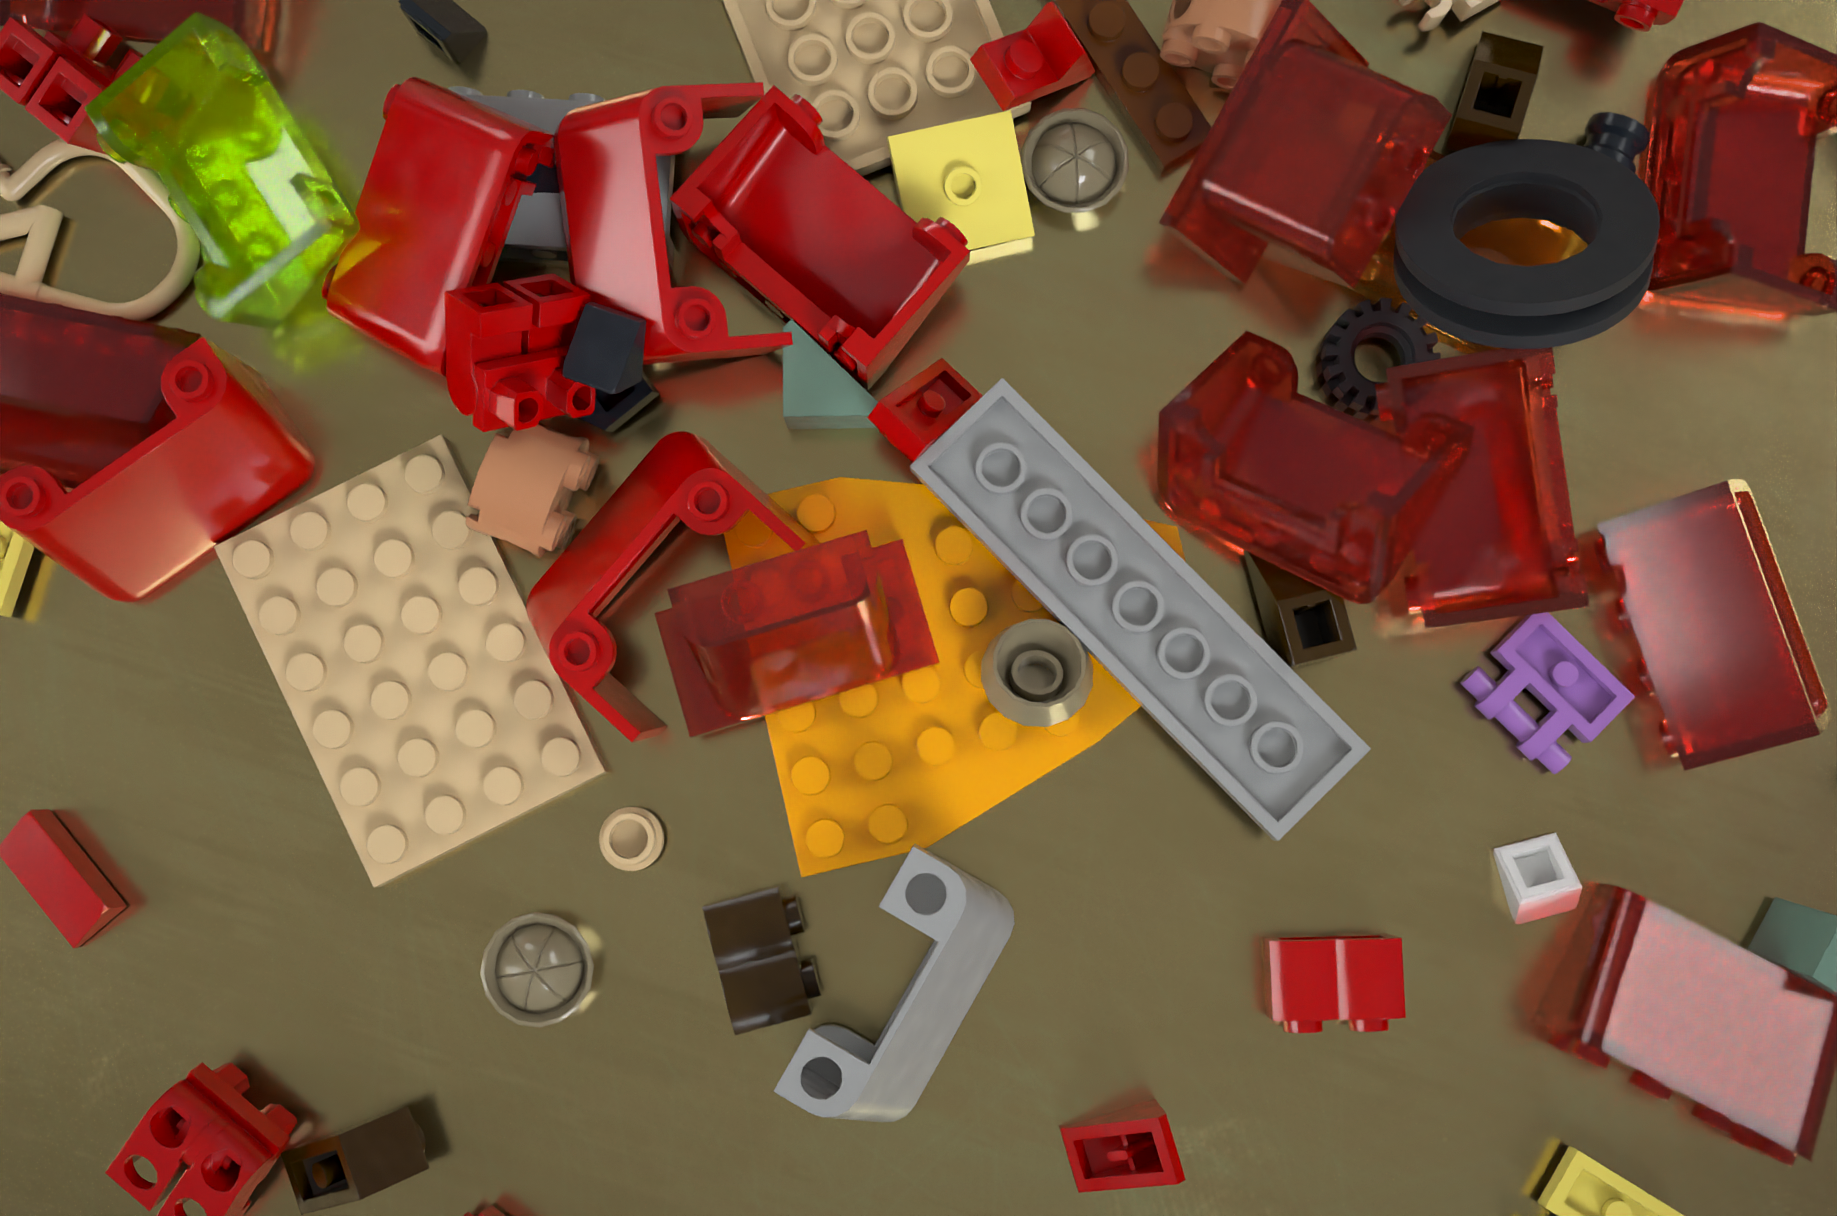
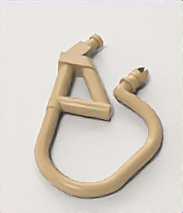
M59 138L42 147L15 172L8 164H3L0 161V195L7 201H18L51 170L66 160L88 155L106 158L121 167L165 212L171 220L177 236V253L173 266L167 276L153 290L143 297L130 302L109 303L41 283L64 215L63 212L45 205H38L0 214V241L28 234L16 274L12 275L0 271V297L36 307L49 308L100 323L125 325L147 320L162 312L184 292L191 282L200 256V237L196 221L185 202L127 145L120 146L113 156L67 144Z

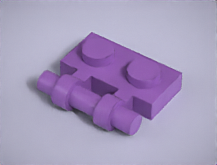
M1542 606L1533 608L1490 652L1508 670L1499 681L1495 682L1482 668L1477 666L1460 682L1477 699L1474 706L1488 720L1495 717L1519 740L1516 747L1530 761L1537 758L1552 774L1561 771L1572 759V756L1556 742L1567 729L1582 743L1592 742L1635 698L1614 675ZM1524 688L1530 691L1550 711L1538 723L1513 700Z

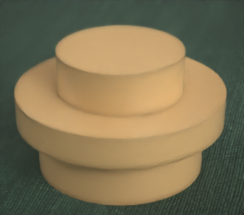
M624 807L614 811L604 821L600 829L599 845L605 859L614 867L625 871L641 870L651 865L659 857L664 845V831L660 821L650 811L640 807Z

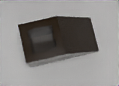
M1482 31L1448 138L1447 149L1459 151L1484 143L1518 139L1538 77L1544 46Z
M1307 534L1243 550L1269 646L1291 669L1334 659L1357 650L1340 586Z

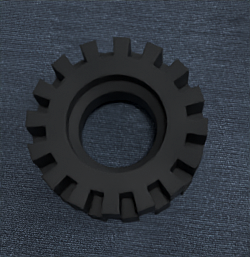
M1380 298L1374 305H1371L1370 299L1359 302L1353 310L1347 309L1325 334V339L1320 344L1317 356L1321 357V362L1316 366L1317 376L1325 377L1326 383L1321 388L1327 397L1334 393L1339 399L1335 406L1341 411L1350 407L1355 410L1353 417L1364 420L1368 415H1374L1375 420L1386 419L1393 413L1398 415L1423 396L1426 393L1425 390L1433 384L1437 376L1436 373H1433V370L1440 364L1441 352L1433 353V347L1439 342L1435 331L1427 334L1423 327L1428 322L1421 316L1417 319L1410 316L1409 312L1412 308L1405 302H1402L1397 308L1391 307V298ZM1378 337L1389 341L1395 346L1400 355L1401 364L1399 372L1394 379L1387 382H1374L1365 378L1358 371L1354 355L1356 347L1361 341L1367 338Z

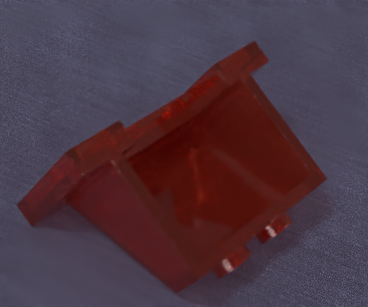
M1282 0L1161 217L1159 224L1225 277L1244 285L1248 282L1260 258H1264L1355 289L1380 242L1390 230L1394 218L1414 182L1423 172L1427 159L1451 119L1452 114L1436 97L1369 69L1370 63L1309 0Z
M867 530L667 589L672 608L654 613L691 738L940 664L903 539L872 548Z

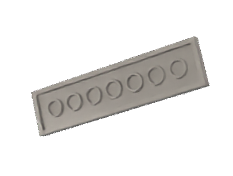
M1003 378L910 466V471L1061 625L1067 627L1081 641L1085 649L1273 841H1279L1371 750Z

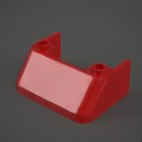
M763 82L661 86L577 107L564 116L555 130L554 151L570 283L589 293L590 302L592 301L646 320L643 365L765 355L793 345L792 332L729 337L726 312L723 304L715 294L697 286L671 288L656 156L678 155L690 149L701 136L703 119L738 118L765 96Z
M685 431L667 434L656 443L534 585L528 595L526 604L529 621L556 673L631 742L658 736L667 725L609 673L616 660V642L610 630L596 617L679 521L682 520L689 528L700 534L721 535L732 530L751 511L797 553L817 555L824 547L821 542L707 440Z

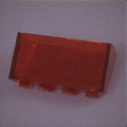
M0 293V473L4 474L18 466L33 465L51 472L60 480L63 486L76 488L177 417L167 404L161 391L162 373L166 364L175 355L200 339L201 334L185 331L180 328H170L125 319L120 316L105 315L65 307L56 303H45Z
M1744 479L1726 480L1596 524L1601 538L1594 540V549L1598 562L1606 575L1614 574L1622 598L1615 600L1619 621L1628 636L1636 635L1644 657L1637 660V669L1641 683L1649 696H1658L1665 716L1664 720L1659 721V732L1663 745L1671 758L1679 756L1684 771L1818 736L1830 725L1832 715L1824 687L1759 509Z

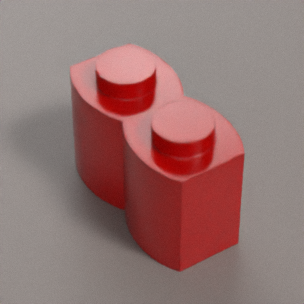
M1340 935L1263 938L1266 1016L1272 1021H1283L1284 1032L1318 1033L1323 1031V1021L1339 1019L1348 1020L1349 1030L1379 1032L1389 1030L1388 1019L1406 1018L1401 937L1395 935Z

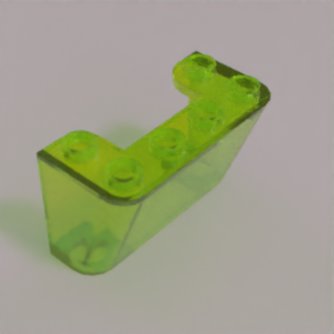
M198 12L192 14L84 107L98 130L96 139L101 148L112 159L121 164L129 162L135 166L158 173L170 192L168 201L172 209L180 218L190 224L201 241L200 252L207 263L194 274V281L197 287L194 293L200 306L216 320L277 329L360 230L359 220L252 51L234 31L215 19Z

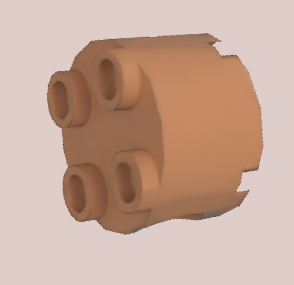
M1172 0L1162 35L1163 44L1160 57L1167 63L1175 66H1193L1212 73L1211 81L1214 84L1229 90H1245L1249 79L1259 80L1279 77L1281 71L1284 70L1303 0Z
M541 422L536 427L519 431L513 429L509 437L496 433L481 463L468 502V506L478 509L480 512L477 515L471 513L466 517L465 525L469 529L483 535L508 541L540 558L548 550L553 552L555 547L564 549L577 519L576 514L568 511L569 506L578 489L587 491L598 468L600 456L588 452L589 441L587 438L582 436L573 437L560 433Z

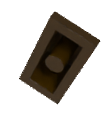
M408 1106L376 1115L281 1153L301 1215L364 1199L429 1169L424 1154L426 1148L424 1133L420 1125L412 1119Z

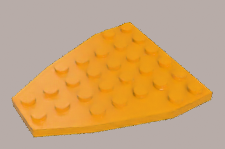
M838 477L767 494L824 545L817 555L797 553L751 511L732 530L724 533L801 878L908 853L914 844L924 849L928 848L1099 742L1141 706L1089 652L1088 654L1093 663V686L1084 706L1068 720L1048 727L1024 726L1004 717L989 702L981 682V663L990 641L1006 627L1028 619H1049L1058 624L1060 623L924 484ZM1143 519L1186 562L1178 528Z

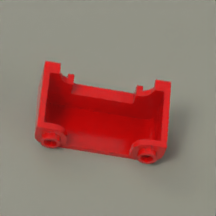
M409 77L402 85L395 84L385 98L383 118L386 122L338 264L329 270L323 282L322 298L327 300L326 308L329 315L415 364L446 377L444 291L491 283L521 196H533L536 184L526 180V178L532 175L537 164L541 163L552 168L555 164L554 133L428 80Z
M773 85L765 96L757 102L669 199L681 231L700 253L784 325L792 319L852 378L868 391L887 370L969 262L970 250L965 247L968 241L954 224L943 217H939L936 222L924 217L918 223L915 222L825 145L823 134L818 127L823 122V119L806 99L797 94H794L790 99Z
M201 337L175 355L166 364L162 373L161 391L177 418L76 488L67 492L60 480L51 472L33 465L18 466L0 476V520L8 528L97 593L109 599L120 602H137L148 597L214 551V546L234 537L300 491L311 480L314 473L315 456L311 446L261 374L205 337Z

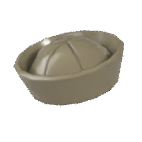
M1063 108L1044 116L1029 130L1021 149V165L1029 190L1044 205L1064 213H1086L1106 205L1121 190L1129 171V156L1127 145L1120 130L1105 116L1086 108Z
M1028 619L1006 627L990 641L982 658L981 682L989 702L1004 717L1024 726L1048 727L1068 720L1084 706L1093 686V663L1081 641L1067 627L1049 619Z
M533 912L512 918L495 931L483 952L480 975L485 995L499 1014L517 1025L540 1028L562 1022L580 1008L591 989L594 964L589 944L574 925L557 915Z

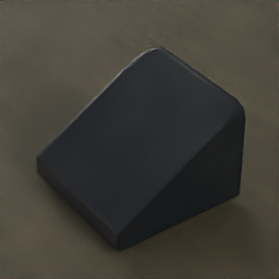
M453 0L398 1L401 5L400 9L414 30L454 63L458 62L461 64L486 36L487 30Z
M592 301L586 303L564 360L562 376L610 394L620 393L642 381L646 320Z

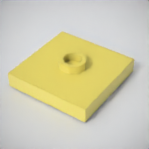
M1011 110L886 137L901 210L918 223L922 217L928 218L933 222H936L939 217L947 219L966 237L968 244L965 247L968 250L1035 236Z

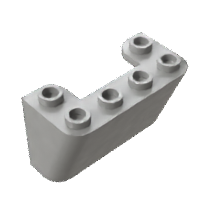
M914 844L879 907L933 938L934 941L875 1044L851 1030L836 1024L821 1025L813 1030L809 1028L773 1092L811 1114L824 1118L872 1122H895L907 1116L916 1105L1011 936L1015 924L1014 911L1005 896L917 844Z

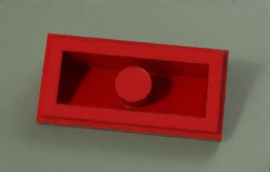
M31 809L20 818L0 844L1 859L73 949L80 947L127 907L125 902L50 809Z

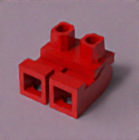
M86 13L75 24L66 38L50 31L43 37L28 24L12 17L8 19L0 31V90L16 103L26 106L24 108L67 144L113 156L114 152L122 145H127L133 149L148 132L149 124L154 125L165 112L162 107L153 101V98L159 91L167 72L153 60L133 49H129L116 70H114L107 64V61L123 38L108 24Z
M554 273L504 281L503 286L498 283H490L444 291L447 387L455 407L463 415H473V426L482 432L506 427L519 431L536 427L539 421L566 414L571 418L591 415L594 412L596 388L562 376L564 360L585 304L590 302V294Z
M201 1062L189 1071L185 1079L180 1080L169 1088L149 1108L105 1173L148 1211L152 1210L169 1195L156 1216H187L183 1205L190 1199L198 1202L207 1216H244L252 1202L249 1200L252 1192L266 1177L291 1140L289 1134L297 1124V1118L281 1104L270 1103L263 1110L259 1111L246 1100L244 1096L250 1088L248 1076L233 1063L229 1062L211 1070ZM142 1156L148 1159L157 1172V1182H149L142 1178L136 1171L133 1163Z

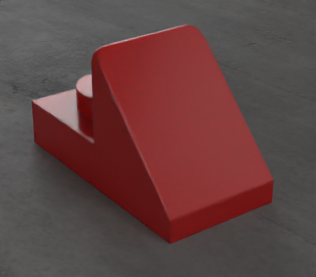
M1053 1L1048 2L1026 29L982 44L970 58V61L1003 112L1088 79L1095 72L1087 53Z
M940 358L882 398L867 418L893 446L914 463L983 395L948 362Z

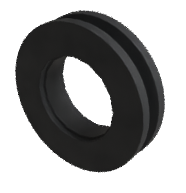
M1513 139L1475 145L1447 155L1431 164L1412 180L1402 194L1395 218L1393 266L1396 284L1408 305L1419 316L1438 329L1460 339L1507 349H1542L1576 343L1615 326L1626 318L1643 299L1651 279L1654 253L1660 229L1658 206L1647 185L1634 172L1620 162L1592 149L1575 144L1542 139ZM1528 218L1549 221L1572 230L1588 246L1582 252L1557 263L1519 266L1496 263L1471 252L1459 239L1468 231L1491 221Z

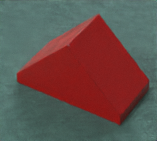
M1156 1099L1072 1123L1060 1129L1078 1193L1176 1185L1186 1180L1166 1112Z

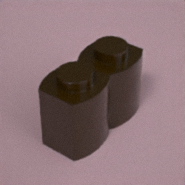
M781 884L704 905L702 908L735 1035L812 1015L813 1005L811 998L822 996L813 958L801 960L797 948L795 935L804 933L805 926L796 894L785 897Z

